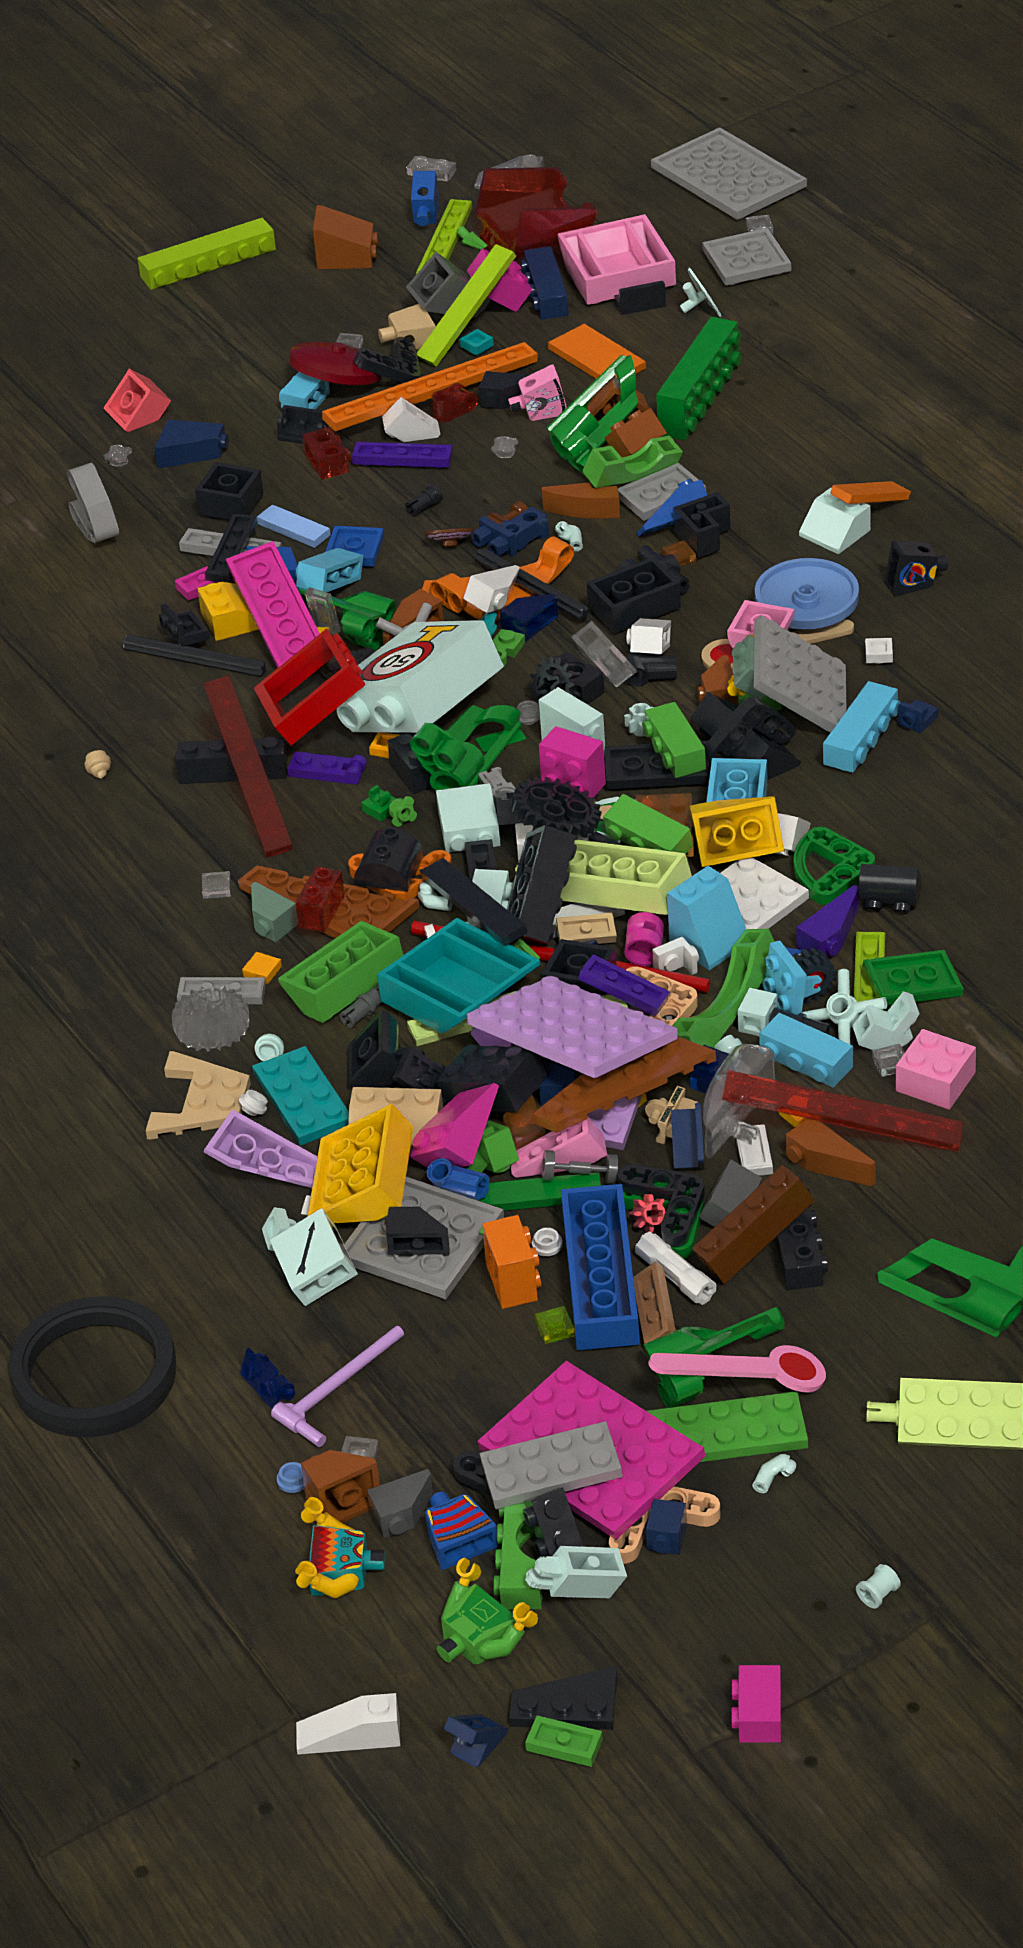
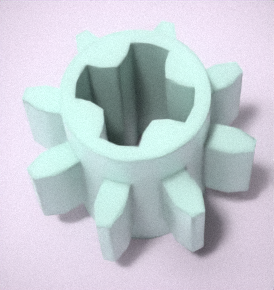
M638 703L628 708L629 714L624 715L625 726L629 727L630 733L636 736H645L642 722L645 721V710L653 707L645 703Z

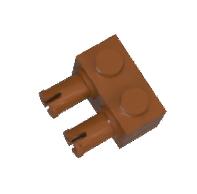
M651 408L643 413L641 410H638L628 417L630 421L624 424L623 420L610 427L612 432L605 437L608 444L604 447L613 446L621 457H627L642 449L650 439L663 437L667 432Z

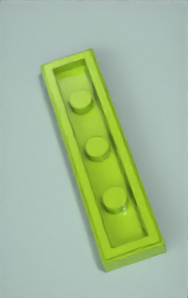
M856 932L854 998L857 1002L876 999L862 969L863 960L885 957V932Z

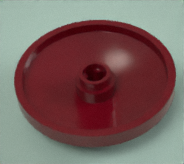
M314 341L299 343L290 349V365L297 371L319 380L346 385H366L378 382L382 378L381 375L363 370L354 363L353 359L359 348L338 342Z

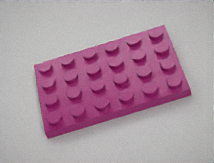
M565 1361L477 1441L480 1450L486 1452L606 1421L621 1465L623 1477L566 1491L565 1494L573 1512L615 1540L652 1507L653 1499H661L706 1456L704 1447L568 1361Z

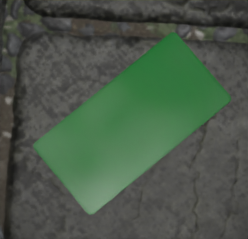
M521 729L517 731L507 745L526 739ZM504 730L476 738L475 740L482 751L486 752Z

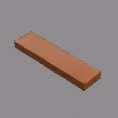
M893 481L833 485L830 493L847 504L908 500L911 491Z

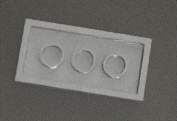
M606 1421L480 1453L481 1463L495 1509L522 1503L524 1500L563 1487L566 1492L623 1477L621 1465Z

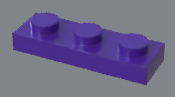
M594 954L581 969L578 978L655 1017L668 1001L670 991Z

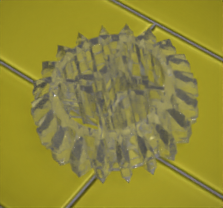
M212 985L208 989L201 987L199 991L191 990L190 995H182L181 1001L175 1002V1008L172 1010L173 1031H175V1035L179 1038V1042H184L187 1048L194 1046L196 1051L202 1048H206L208 1052L211 1048H217L220 1051L224 1045L231 1047L232 1041L239 1042L240 1036L246 1034L250 1022L249 1008L242 994H236L235 989L227 990L225 986L217 989Z

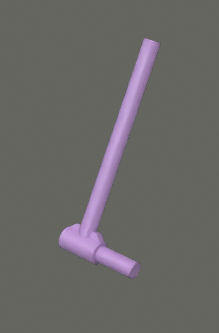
M395 1326L295 1405L292 1403H277L272 1409L271 1416L294 1433H300L316 1446H323L326 1442V1436L306 1423L305 1412L403 1337L404 1332L402 1328Z

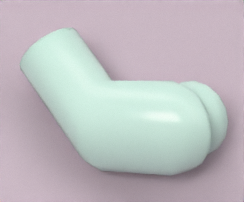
M422 882L419 885L418 897L426 908L444 911L451 910L452 903L444 896H437L436 892H434L435 888L429 883Z

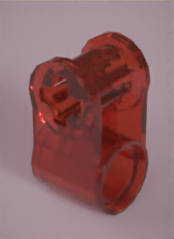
M455 383L443 390L436 391L432 394L433 418L438 422H448L462 414L471 412L478 403V396L474 392H468L461 383Z

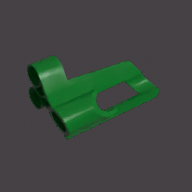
M620 355L547 427L551 442L558 454L564 460H568L583 475L585 474L582 471L592 449L600 448L606 442L605 437L612 432L610 427L621 420L624 421L638 406L635 368L631 355ZM617 375L620 386V400L608 413L597 421L587 410L591 399Z
M297 587L306 607L315 598L342 608V630L346 638L353 644L369 649L372 648L374 651L380 648L383 642L382 635L384 630L375 626L379 617L389 622L391 621L396 608V601L394 599L368 591H362L339 599Z

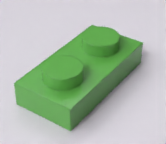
M536 1716L525 1742L526 1751L592 1767L603 1741L602 1731Z

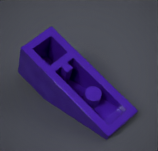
M853 885L796 927L797 949H806L809 952L810 948H815L816 951L818 949L821 950L828 959L835 956L842 949L859 909V887Z

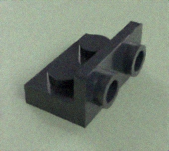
M416 1047L396 1051L395 1056L400 1062L393 1075V1080L410 1089H439L436 1080L446 1068L444 1065L433 1062L425 1056L421 1049ZM442 1095V1102H443V1106H444L445 1099H444V1097H443V1095Z
M563 1487L524 1500L526 1506L523 1509L524 1519L528 1527H533L537 1538L534 1541V1547L539 1558L553 1556L560 1546L584 1547Z

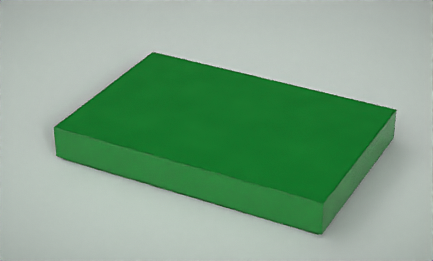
M945 950L863 960L862 969L876 998L885 997L887 1006L893 1005L903 991L913 994L915 1002L958 997L963 994L964 988Z

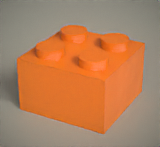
M518 1215L482 1223L486 1266L501 1308L504 1309L538 1301L537 1288L541 1287V1279L535 1266H539V1257L536 1248H530L531 1236L528 1226L522 1227Z

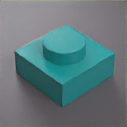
M479 329L460 338V347L475 355L483 353L494 346L493 337Z

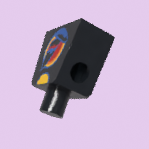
M892 541L884 583L893 596L930 588L934 583L935 573L947 570L946 556H938L931 545L926 542Z

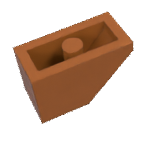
M727 655L721 656L701 675V686L697 687L700 703L709 691L738 705V695L731 696L727 690L729 686L728 681L734 675Z

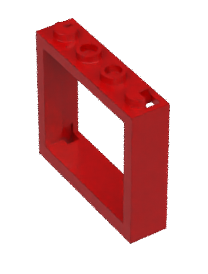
M327 628L254 687L274 727L290 745H293L366 685L360 676L364 672L358 666V662L352 656L351 651L346 646L347 644L337 632L332 635ZM335 656L341 669L285 714L279 701Z

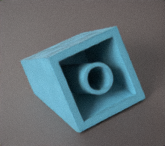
M707 866L667 893L669 942L683 937L690 946L693 945L699 954V961L697 963L708 970H711L730 957L732 946L746 927L728 878Z

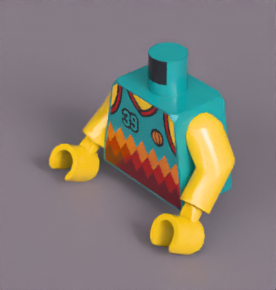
M310 1497L304 1503L305 1509L301 1512L302 1520L306 1523L317 1521V1525H313L310 1560L300 1562L295 1570V1573L299 1575L296 1579L299 1587L306 1588L310 1584L311 1596L326 1594L332 1598H339L351 1591L361 1590L365 1587L366 1570H385V1550H367L364 1532L341 1523L327 1512L322 1514L323 1504L318 1498Z

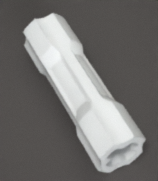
M649 1231L642 1235L639 1242L635 1245V1253L649 1265L654 1262L660 1264L664 1268L665 1276L674 1282L695 1303L701 1305L707 1303L716 1292V1283L703 1272L695 1269L673 1251L671 1246L666 1244L657 1234H652Z

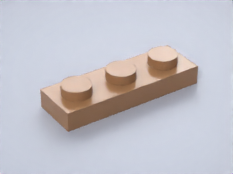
M654 1262L633 1277L644 1344L676 1331L664 1268L657 1262Z

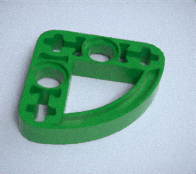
M814 827L801 838L794 852V875L796 882L809 890V898L821 905L829 904L853 885L857 886L859 884L861 864L875 865V856L872 852L826 827ZM836 850H846V851H848V852L841 854V853H836L835 851H836ZM811 852L836 865L817 881L810 875L806 867V861ZM845 875L850 876L851 878L839 879L837 877Z

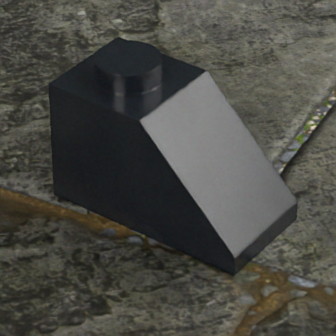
M486 371L479 385L480 407L493 409L509 408L508 399L521 395L518 382L529 375Z
M419 1206L389 1207L386 1228L388 1255L450 1254L448 1228Z

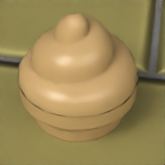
M102 750L93 751L86 755L84 763L86 771L97 778L103 779L110 770V757Z

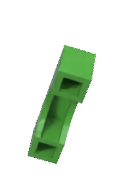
M670 436L650 439L642 449L627 457H621L613 446L592 449L582 472L595 488L632 482L678 463L683 451Z
M524 1502L499 1508V1517L504 1518V1524H498L497 1541L498 1544H502V1549H496V1570H500V1576H494V1596H500L501 1605L506 1609H514L521 1602L529 1605L530 1609H542L543 1589L529 1587V1584L525 1581L526 1573L531 1568H535L536 1560L526 1556L520 1550L522 1545L535 1535L533 1527L529 1528L524 1519L523 1509L526 1508Z

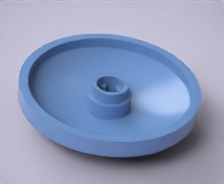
M800 558L781 562L766 570L759 577L755 585V602L795 609L794 620L789 627L794 629H817L836 624L847 618L855 610L859 601V585L855 576L840 564L824 559Z

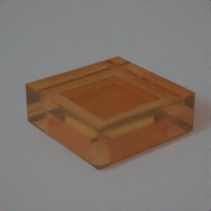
M685 540L662 547V555L664 557L670 554L674 555L680 566L696 561V553Z

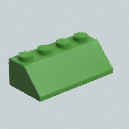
M360 921L278 978L279 983L304 1015L324 1023L343 1008L351 1005L358 995L365 994L378 983L377 973L403 956L399 937Z

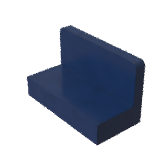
M695 1103V1109L671 1110L674 1171L704 1170L701 1103Z

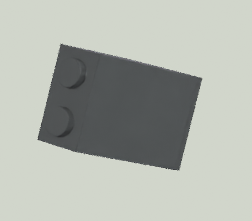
M435 252L406 288L424 310L445 314L471 277L442 255ZM486 297L472 318H476L486 308L491 299Z

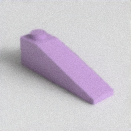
M233 1109L204 1149V1153L229 1167L310 1188L313 1186L318 1158L316 1155Z

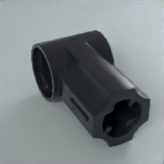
M640 652L628 654L625 658L626 682L629 685L638 687L646 684L648 680L677 679L676 656L647 657Z

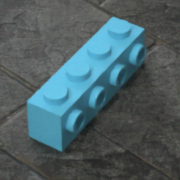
M870 681L867 682L824 741V765L853 773L858 765L865 761L868 751L871 747H875L878 737L887 730L892 717L898 715V705L900 704V701H898V689Z

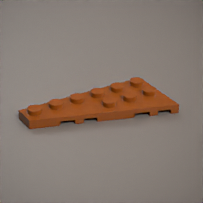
M258 865L238 880L239 889L251 895V884L257 882L296 903L299 920L333 938H337L360 921L391 932L419 908L418 899L409 897L407 901L395 899V894L386 892L383 896L371 894L367 888L329 880L326 884L314 881V877L305 875L300 879L288 876L286 871Z
M677 1036L676 1040L599 1077L593 1078L583 1073L532 1114L533 1122L536 1125L558 1133L588 1119V1113L599 1108L606 1111L614 1107V1101L623 1097L630 1100L668 1083V1077L678 1072L685 1075L694 1071L693 1066L705 1061V1063L709 1064L716 1061V1052Z

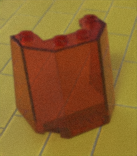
M557 167L484 169L480 186L476 216L482 222L483 230L479 234L480 239L488 245L486 248L491 251L495 244L513 251L516 255L515 259L524 256V250L559 246L558 233L593 226V222L596 219V208L591 203H584L582 207H570L562 199L564 189L567 186V180Z

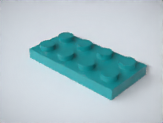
M306 1046L252 1066L255 1078L299 1146L322 1138L349 1125V1111Z

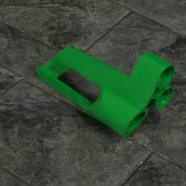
M472 705L446 731L432 723L425 722L411 739L410 746L422 766L432 775L430 777L432 788L437 791L477 785L479 773L490 768L521 728L519 720L521 712L519 709L508 705H496L482 709ZM484 722L501 723L505 727L504 731L485 755L475 745L465 742L479 724Z
M930 1239L910 1251L908 1255L896 1263L877 1272L880 1284L996 1338L1014 1322L1023 1309V1246L1009 1267L938 1240ZM932 1264H936L968 1279L971 1286L967 1293L960 1297L943 1298L907 1280Z
M778 1306L720 1331L701 1327H683L643 1345L649 1359L654 1353L711 1355L712 1351L746 1335L759 1340L784 1329L785 1323ZM656 1372L659 1380L662 1381L658 1383L659 1395L667 1408L677 1407L697 1398L698 1395L703 1393L702 1380L705 1379L704 1376L659 1374Z

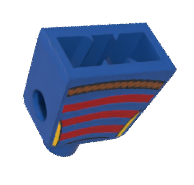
M442 1491L431 1497L430 1505L432 1507L425 1511L426 1526L441 1570L456 1565L462 1558L471 1559L498 1547L495 1523L469 1495L463 1494L450 1499L447 1493Z

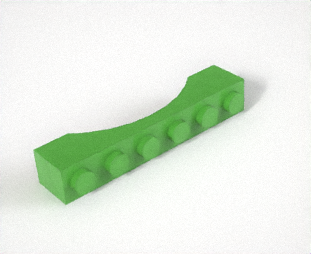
M769 928L744 930L732 946L727 976L719 994L710 1006L700 1014L689 1018H678L673 1027L677 1028V1036L713 1049L720 1041L723 1034L737 1017L738 1009L749 988L758 989L766 976V957L769 952V944L775 942Z

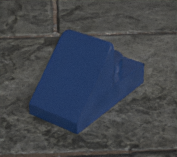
M482 1714L449 1716L444 1730L455 1735V1741L451 1748L452 1755L474 1767H478L506 1736L508 1728Z

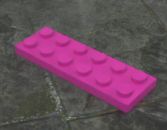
M274 541L227 558L226 562L277 668H279L320 633Z

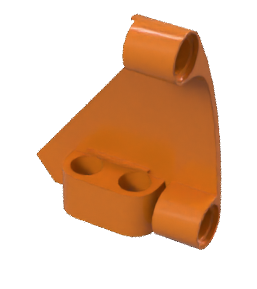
M555 536L550 537L544 543L542 550H540L538 561L522 566L520 569L549 584L572 561L574 548ZM450 573L437 580L424 581L422 590L442 600V605L453 612L460 613L464 611L477 620H480L485 614V611L463 599L470 577L460 578ZM514 583L506 604L502 609L494 611L497 613L496 620L517 609L534 597L535 594Z

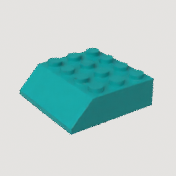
M456 918L377 973L380 1000L443 1034L466 1019L467 1013L479 1009L481 1005L487 1004L538 967L540 960L509 944L503 946L490 934Z

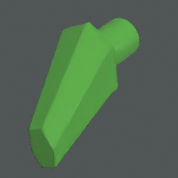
M461 226L456 231L463 239L462 243L480 251L488 246L473 231L469 233L464 226Z

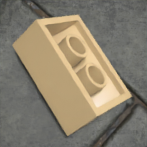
M353 1087L349 1105V1124L392 1103L413 1125L409 1156L413 1149V1139L418 1131L443 1108L441 1089Z

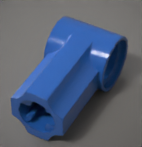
M444 1158L436 1159L428 1166L427 1177L435 1187L477 1201L485 1198L489 1191L490 1179L486 1174L454 1166L449 1160Z

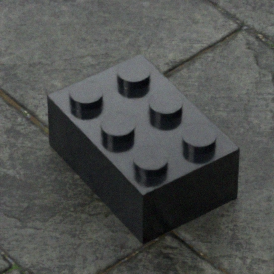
M655 557L587 582L588 608L613 633L632 627L640 618L653 619L681 608L680 582Z
M467 1045L461 1050L459 1056L444 1069L436 1083L439 1089H441L447 1104L461 1092L496 1083L499 1085L491 1111L517 1112L548 1075L538 1054L520 1046Z

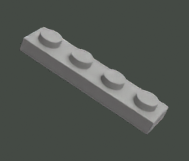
M188 528L179 542L180 551L213 556L223 533ZM251 538L247 546H261L272 541ZM274 541L276 547H282L281 542Z

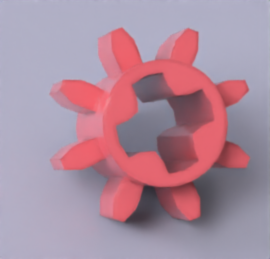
M645 1194L644 1202L640 1199H634L633 1203L635 1206L633 1211L628 1213L636 1221L633 1227L641 1228L644 1226L645 1232L650 1231L651 1233L654 1231V1225L661 1227L666 1213L662 1205L664 1199L654 1200L652 1194ZM651 1210V1216H647V1211Z

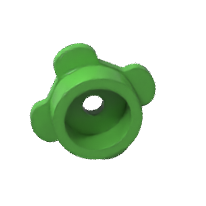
M406 796L404 799H395L389 805V813L393 817V825L399 827L406 821L412 822L416 819L417 813L413 809L414 799L412 797Z

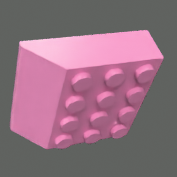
M645 214L558 233L566 270L587 305L615 299L614 295H618L621 288L657 281H664L665 288L676 285L675 260Z

